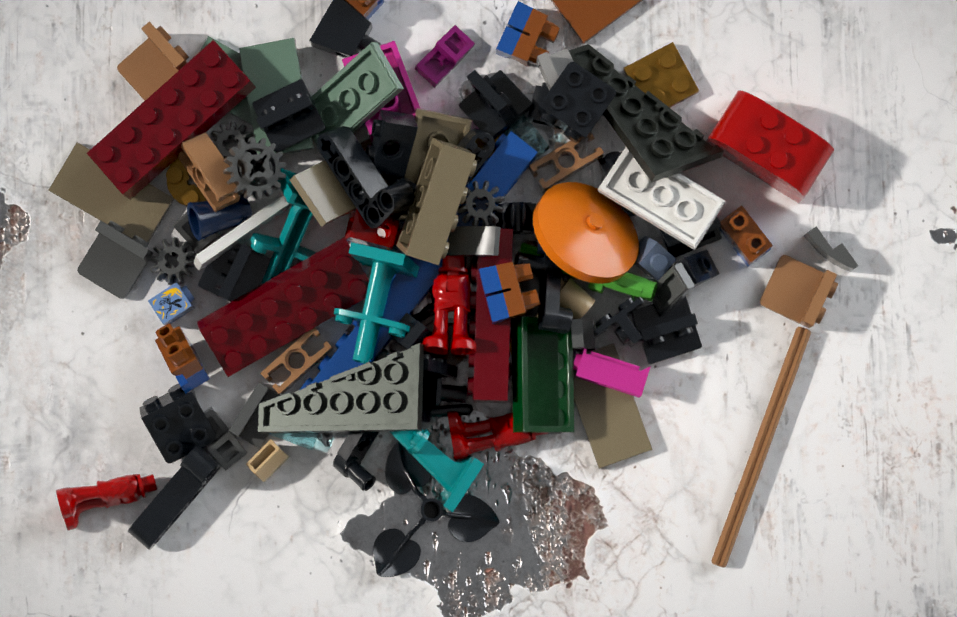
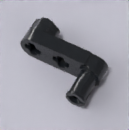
M518 251L514 265L530 263L531 271L538 273L540 276L538 329L568 334L573 321V312L570 308L560 307L561 268L546 254L538 256Z
M349 432L333 461L334 468L344 477L351 478L363 491L369 490L376 482V477L361 465V461L379 432Z

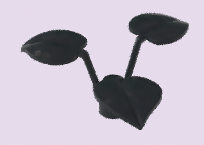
M397 442L387 456L385 464L386 482L391 490L397 494L403 495L412 489L414 494L421 499L422 503L418 507L420 520L406 536L399 529H388L377 536L373 545L376 573L380 577H394L404 574L416 565L420 558L421 548L417 542L410 540V538L425 522L432 523L440 519L441 516L450 518L448 529L451 535L461 542H473L486 535L500 521L487 503L473 495L465 494L453 512L443 510V505L439 500L434 498L427 499L417 487L426 485L431 478V474L400 442Z

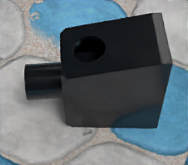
M333 0L309 40L311 46L342 58L358 54L359 51L365 49L371 42H376L379 46L381 45L380 42L368 36L373 28L372 23L344 0Z

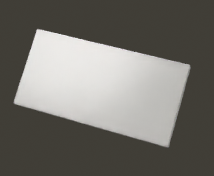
M625 147L598 188V192L694 250L725 204V200L680 173L651 182L627 147Z

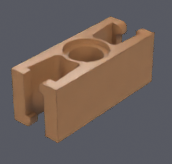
M205 132L181 144L183 151L179 153L178 159L213 210L217 212L239 202V194L234 193L235 183L230 185L226 183L231 178V175L223 174V170L230 166L224 162L223 156L208 134Z
M592 132L587 140L588 142L593 141L595 139ZM569 141L529 165V170L535 178L538 176L537 170L549 164L554 165L558 174L547 182L543 178L538 180L540 183L539 187L544 193L552 186L561 183L602 158L604 155L602 148H595L593 154L581 159L575 148L580 146L582 142L578 141L575 143ZM570 155L574 159V165L569 168L562 167L558 162L560 156Z
M316 328L302 335L260 373L270 383L273 380L270 375L285 365L286 369L291 372V375L281 386H278L276 383L272 386L279 395H283L334 349L325 341L323 343L325 347L312 357L303 350V347L314 335L316 337L321 335ZM296 353L303 354L305 358L304 365L298 369H294L290 365V358Z

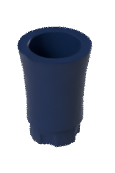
M239 195V202L217 212L213 210L208 201L189 202L187 205V215L195 238L200 241L212 234L237 227L252 216V210L248 199H245L244 195Z

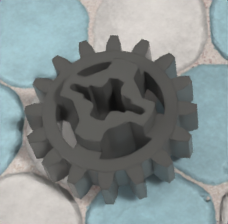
M250 137L248 144L242 139L237 143L238 148L233 146L229 150L232 156H227L224 159V162L229 164L230 167L223 170V174L231 175V178L226 183L228 185L235 183L234 193L236 194L241 190L245 191V199H248L253 193L255 199L259 200L262 198V192L269 197L273 194L271 188L278 190L281 187L277 180H283L286 177L284 173L280 172L281 169L287 166L286 163L279 162V158L283 153H275L273 151L276 146L275 143L269 147L266 146V138H262L256 143L255 138ZM255 150L261 153L252 155L249 152L246 153V151ZM261 160L260 164L258 165L259 167L257 168L258 172L252 174L249 177V174L252 172L251 169L253 168V164H256L258 161ZM269 160L272 164L273 171L270 170ZM237 165L241 169V177L239 176ZM251 182H259L261 185H262V184H264V185H263V186H251V185H249V184H250Z

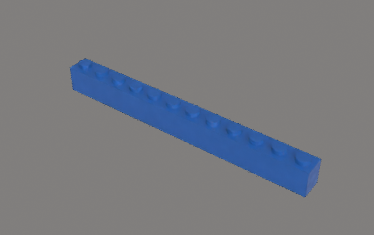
M512 131L508 136L502 134L495 143L496 151L490 158H487L478 169L477 175L466 184V187L473 192V181L478 182L479 189L483 188L484 181H489L488 192L495 186L499 188L498 193L493 198L505 197L538 156V152ZM477 198L474 201L476 207H473L474 210H487L488 207L485 204L488 203L487 199L480 201ZM459 204V207L466 206V204ZM457 212L458 223L456 227L472 226L474 218L472 217L469 222L464 223L462 219L469 212ZM479 220L478 226H482L483 220ZM408 256L419 266L417 278L398 273L394 275L382 318L399 322L406 313L411 315L433 288V281L438 275L439 268L442 267V259L439 265ZM353 321L352 324L355 326L349 336L344 333L335 344L337 351L331 358L327 355L317 367L320 371L314 380L309 377L300 390L312 383L330 379L331 376L363 365V363L352 360L360 321ZM380 326L373 359H370L369 362H374L392 340L388 333L389 328Z

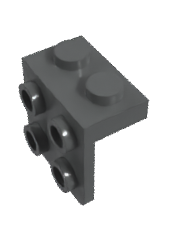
M110 220L107 225L100 221L95 229L99 234L80 263L77 271L81 276L116 297L124 299L128 296L153 252L147 248L149 243L137 235H134L131 239L122 234L125 228Z

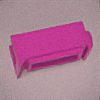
M585 348L582 355L576 354L573 363V370L577 371L576 378L638 398L642 396L650 367L639 371L640 366L593 351L590 354H586L587 349Z

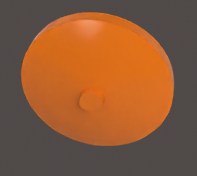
M579 182L559 183L549 188L537 202L533 212V227L536 238L546 255L569 275L590 283H610L620 279L634 265L639 252V240L634 224L619 204L598 192L597 188Z

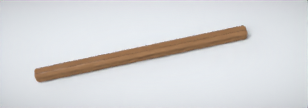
M797 327L712 557V563L719 567L725 568L727 566L809 341L811 331L804 327Z

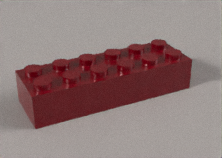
M213 39L86 154L116 188L131 200L178 158L179 153L183 151L181 148L183 142L207 132L251 93L256 86Z
M500 229L498 256L478 257L477 264L472 263L471 283H477V292H471L470 311H476V320H470L469 337L475 340L477 349L476 353L469 355L468 366L469 368H474V378L468 377V396H473V402L507 403L510 319L492 324L479 269L512 262L513 229Z
M345 237L197 321L201 334L227 377L336 316L334 315L335 308L346 310L366 298L369 279L359 261L349 254L350 245Z

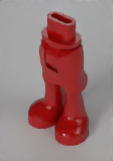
M446 256L445 259H442V267L439 268L438 275L433 281L432 293L435 298L433 332L431 336L424 338L422 344H424L425 352L440 355L447 354L448 313L454 312L451 354H474L477 349L476 342L468 337L467 314L470 313L471 288L468 269L465 268V257Z
M447 412L455 461L465 459L471 454L493 447L495 451H500L508 446L521 445L536 440L538 435L548 434L513 433V413L490 417L478 422H464L458 412ZM488 433H491V434H492V435H489V436L478 437V438H472V437H476V436H480V435H484V434H488Z
M133 474L108 481H97L96 486L61 488L56 490L63 519L69 531L77 528L80 513L93 508H110L136 502L140 499L141 495L143 498H146L145 493L156 491L157 486L153 474L141 477L140 474Z

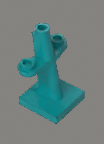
M281 169L280 172L284 173L286 177L283 180L277 181L281 184L280 188L287 202L292 204L280 237L276 238L253 233L250 239L251 248L256 252L265 254L267 250L274 251L261 282L262 284L288 270L294 257L303 261L316 253L313 250L300 246L313 214L290 182V179L298 173Z
M351 242L349 254L363 266L372 267L363 312L359 313L335 308L334 315H336L335 321L351 325L352 320L360 321L352 360L365 364L370 359H373L380 326L389 328L388 333L397 337L405 338L406 333H409L410 326L382 317L394 275L398 273L417 278L419 266L405 254Z
M422 429V431H389L441 484L444 489L437 500L445 508L453 512L484 466V463L471 455L462 461L451 460L427 440L430 435L427 429Z

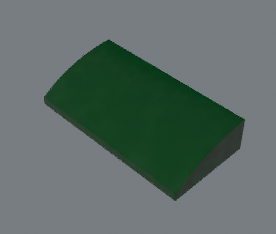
M538 317L511 318L513 433L574 432V375L571 328L568 334L539 330Z

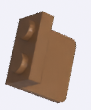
M150 21L141 28L148 39L117 66L118 72L144 100L149 98L187 64L186 60L189 58L179 45L175 48L172 47L168 42L171 37L161 25L156 29Z
M783 255L779 258L761 296L760 304L796 323L811 328L814 326V323L820 324L824 317L826 308L822 306L826 298L831 299L837 289L838 283L834 282L837 274L829 270L821 272L792 257Z

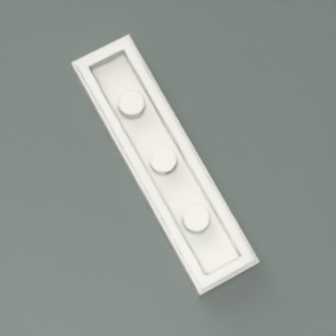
M283 194L198 253L193 264L199 271L288 210L291 204L287 202Z

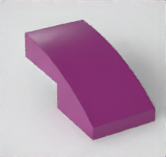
M454 25L415 66V70L435 88L467 55L475 43Z

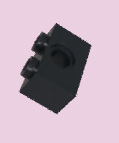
M380 110L378 120L375 119L373 121L372 136L374 137L372 144L367 145L366 153L380 174L405 178L418 129L414 115ZM388 141H395L394 144L385 146V143Z

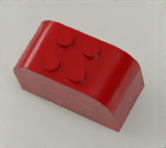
M741 90L737 91L706 140L713 147L718 145L723 149V157L797 203H800L806 197L834 152V148L821 136L762 99Z

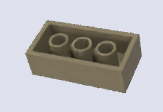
M432 138L414 191V202L408 209L396 245L405 255L439 265L441 259H445L449 249V243L447 242L450 231L454 232L458 223V215L456 213L459 204H463L467 196L468 188L465 186L468 177H472L476 170L477 160H474L476 156L474 153L463 147Z

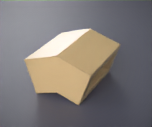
M270 439L246 465L258 478L266 482L290 457Z

